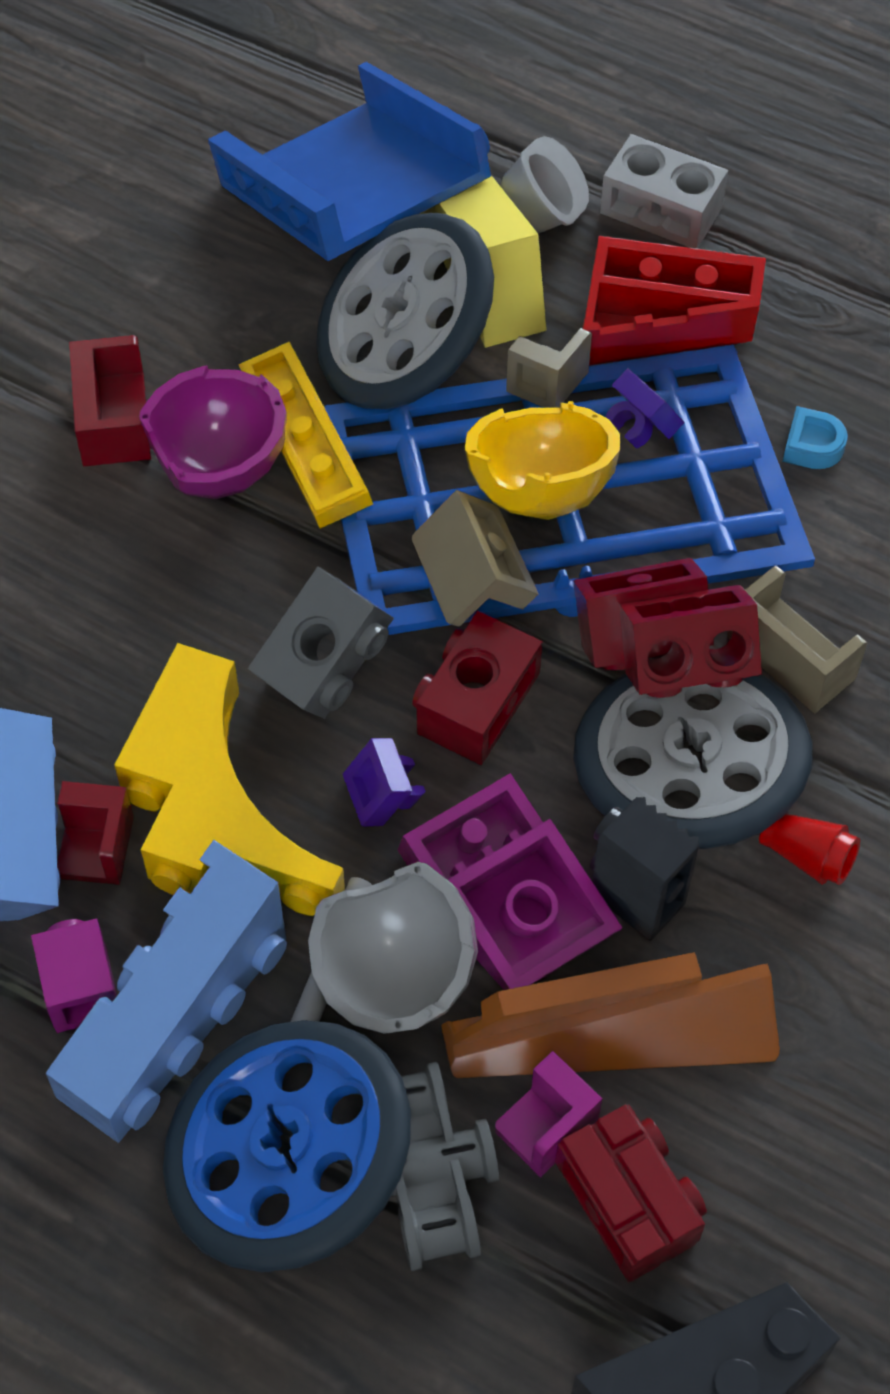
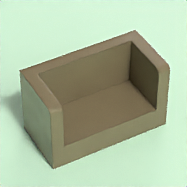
M776 565L745 589L757 603L761 667L815 714L856 680L868 642L857 634L840 649L780 599L786 573ZM728 631L727 633L729 640L732 637L733 631Z

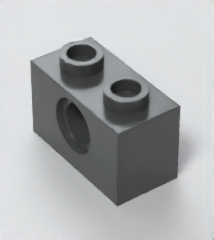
M317 566L247 669L301 709L325 719L330 711L337 710L347 700L353 688L352 679L364 661L375 657L383 648L389 634L387 628L394 618L347 584ZM334 633L335 646L333 651L325 659L319 660L317 657L319 642L326 635Z

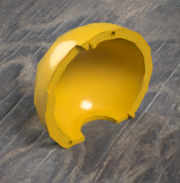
M569 401L568 404L561 402L560 408H527L504 413L503 408L480 418L467 432L465 452L469 470L478 487L494 504L513 514L549 520L588 506L615 473L620 451V433L609 419L588 408L575 406L573 401Z

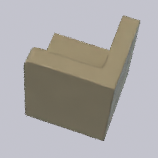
M580 328L561 352L519 336L508 349L506 392L543 408H560V403L565 402L589 372L592 333Z

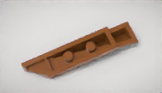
M693 952L498 991L481 1001L482 1016L452 1022L447 1021L441 1025L450 1070L455 1078L533 1075V1069L552 1051L574 1072L774 1062L779 1056L780 1047L771 973L768 964H762L701 980L702 974L696 954Z

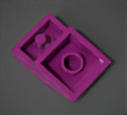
M511 773L403 835L397 851L407 866L416 862L428 864L457 888L474 918L478 949L476 959L503 990L537 983L623 928L552 820L548 819L545 822L541 820Z

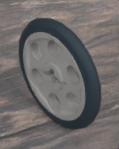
M415 214L389 224L376 237L364 242L351 255L338 272L325 297L318 320L316 339L319 365L330 388L344 401L368 409H392L411 404L437 389L457 371L469 356L485 328L493 302L494 272L490 253L477 230L463 219L446 214ZM406 253H410V259L406 267L399 273L393 274L394 266L399 258ZM451 258V265L447 273L434 281V273L439 264ZM372 293L368 307L362 313L355 315L359 301L365 295ZM453 306L454 310L449 322L443 327L436 329L435 325L440 313L444 309ZM373 340V347L369 355L363 361L356 363L361 347L366 342ZM414 347L411 361L401 370H396L400 355L408 348Z
M625 673L606 686L587 708L575 735L573 759L580 785L594 807L604 816L615 807L624 810L636 797H645L646 805H656L657 813L667 814V821H677L678 829H688L689 837H698V849L703 850L743 841L762 833L782 818L805 789L812 769L813 742L805 718L791 698L764 675L745 677L740 684L732 687L717 688L703 684L682 688V691L675 696L656 698L647 694L639 695ZM708 694L717 698L720 704L713 709L700 711L689 706L687 701L692 696ZM650 710L657 713L661 720L653 726L639 727L632 724L628 718L637 711ZM745 725H757L764 728L769 735L759 742H747L738 738L735 732L738 728ZM683 729L686 733L688 744L693 745L697 752H703L702 771L697 756L692 755L688 748H682ZM627 758H638L647 762L650 768L641 775L628 776L619 772L616 766ZM743 773L753 776L759 784L751 791L738 792L730 789L724 782L731 775ZM685 790L696 795L699 801L693 807L676 809L666 804L664 798L671 792Z

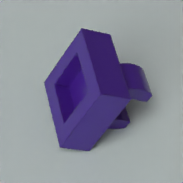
M629 368L612 384L627 401H621L613 405L608 410L605 418L609 419L617 430L622 428L626 421L635 419L634 426L624 437L636 449L648 442L653 432V426L670 439L685 423L664 399Z
M371 738L342 773L362 827L383 826L397 809L412 808L426 792L424 786L410 785L407 774L415 766L414 760L408 756L399 755L392 738Z

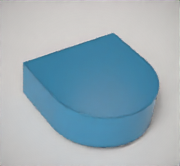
M796 406L782 462L812 469H825L837 464L844 454L848 438L844 424L831 414Z

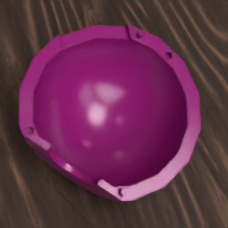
M208 365L179 373L157 388L140 410L139 419L158 461L174 487L185 495L218 499L244 492L269 472L284 446L287 413L279 390L262 374L260 377L240 370L209 369Z

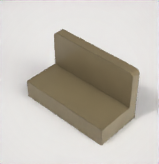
M456 490L412 535V542L448 624L461 626L488 598L523 610L539 594L497 505Z

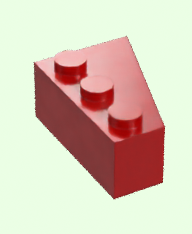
M599 236L583 326L584 330L592 333L589 365L752 342L760 307L766 258Z

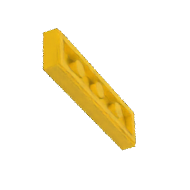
M290 342L238 364L243 372L260 377L262 374L280 392L287 413L285 441L281 453L319 528L321 529L373 505L367 487Z

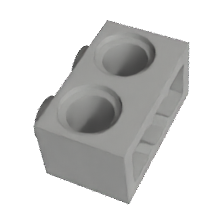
M630 134L603 176L600 214L684 246L698 249L723 207L728 170Z

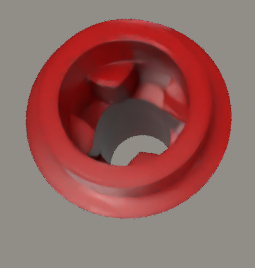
M785 814L759 835V844L771 848L821 885L827 881L841 885L846 880L856 861L861 842L859 837L849 833L847 825Z

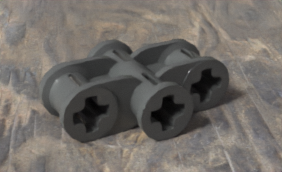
M428 1063L424 1072L401 1076L411 1108L410 1147L402 1176L391 1197H396L400 1227L410 1271L422 1269L423 1261L463 1252L469 1258L481 1256L475 1215L465 1181L484 1177L487 1183L499 1181L497 1157L487 1120H477L474 1123L473 1129L453 1133L446 1093L438 1063Z

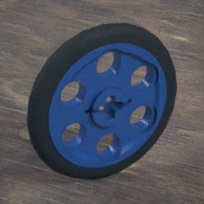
M301 1020L273 1024L243 1036L217 1054L193 1079L175 1109L165 1140L163 1176L168 1204L182 1232L204 1254L230 1267L257 1272L301 1268L333 1255L356 1239L385 1208L401 1179L410 1147L411 1108L401 1075L389 1056L369 1038L334 1023ZM300 1063H310L313 1065L311 1079L305 1087L294 1092L283 1091L282 1081L290 1068ZM350 1094L363 1096V1107L358 1117L343 1125L332 1123V1111L340 1099ZM237 1096H251L252 1105L248 1115L236 1124H223L222 1115L226 1105ZM275 1116L288 1131L294 1134L290 1138L291 1149L289 1153L296 1164L297 1170L278 1151L282 1146L280 1136L283 1133L280 1125L276 1122ZM227 1160L239 1161V1173L234 1183L227 1189L211 1191L209 1180L215 1167ZM338 1160L350 1161L353 1168L348 1183L335 1192L322 1191L320 1182L324 1170ZM274 1194H287L289 1197V1208L282 1220L271 1226L260 1225L258 1222V1212L264 1201Z

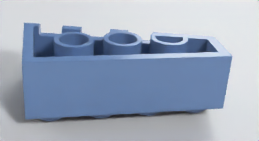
M215 840L212 841L199 859L209 869L191 894L179 887L163 909L169 916L162 927L160 937L153 947L145 946L142 948L140 945H137L122 966L124 969L118 979L117 989L119 994L114 1001L107 997L98 999L46 1072L55 1097L117 1143L122 1140L131 1128L138 1130L149 1121L159 1105V1093L175 1074L181 1077L194 1066L203 1050L204 1044L202 1041L217 1023L224 1025L236 1015L246 996L244 990L259 972L267 974L277 965L287 946L278 882Z

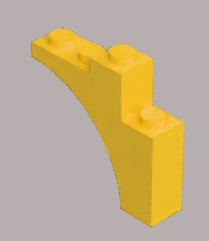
M177 643L114 764L120 787H126L132 804L148 811H158L161 808L141 848L148 879H151L153 884L159 889L172 895L176 893L179 887L191 893L209 869L199 859L212 841L215 840L277 881L280 899L288 908L300 914L315 915L316 908L322 899L345 891L343 868L318 858L281 834L261 815L237 779L228 755L230 721L234 704L239 696L235 661Z

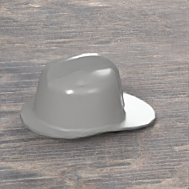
M546 136L535 139L521 152L520 158L504 174L500 184L504 192L537 233L548 231L562 224L565 226L571 225L586 209L589 202V188L584 173L576 159L566 147L555 139Z

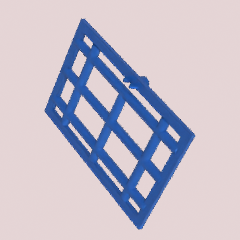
M734 345L589 366L588 374L572 392L577 393L613 387L612 384L627 368L643 382H654L655 392L685 422L672 436L678 454L619 463L616 465L615 473L603 489L686 477L701 522L587 539L579 510L556 517L564 543L519 550L529 573L710 544L713 556L693 559V561L707 576L708 584L764 575L776 565L782 571L814 567L815 558ZM717 371L720 381L679 387L676 377ZM507 379L435 389L411 404L392 409L361 408L348 402L324 406L352 461L353 459L393 453L398 455L407 496L373 501V505L341 519L356 592L394 618L387 628L388 635L451 624L446 622L423 565L384 572L377 571L367 526L413 519L415 530H417L456 490L494 504L478 485L430 493L420 449L465 443L467 432L482 417L414 427L412 417L517 401L523 402L524 409L543 408L506 392ZM623 396L577 402L574 405L588 408L605 417L613 405L627 400ZM729 403L744 444L702 451L687 409ZM384 421L390 422L391 431L347 437L345 427ZM752 466L768 511L725 518L710 473ZM777 533L781 543L780 546L737 552L734 540ZM584 566L580 571L579 578L569 579L567 571L562 569L558 571L554 582L535 585L539 594L523 610L488 598L477 610L492 618L555 608L564 616L576 617L578 614L573 580L597 575L592 574L590 566ZM430 589L433 600L386 608L383 596ZM477 610L464 623L470 622Z

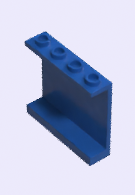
M364 62L358 65V70L365 95V104L263 155L226 130L209 138L208 142L222 187L325 260L330 261L376 237L389 224L415 214H420L491 177L487 156L490 151V144L482 127L427 97L419 90H415L399 81L391 74H387L370 63Z

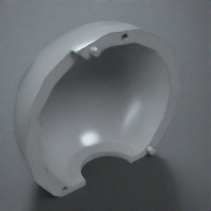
M421 862L394 871L395 874L392 877L375 885L356 890H345L324 898L316 908L308 939L312 975L327 1004L355 1026L384 1034L417 1029L446 1014L469 985L478 954L474 918L457 888L428 864Z

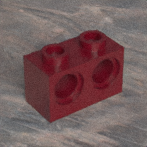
M741 585L619 604L625 672L639 695L647 694L651 697L665 698L679 694L682 688L703 684L717 688L732 687L740 684L745 677L762 675L757 603ZM724 631H733L731 639L725 646L719 649H709L716 635ZM662 641H673L671 649L666 655L658 659H648L649 652L656 644Z

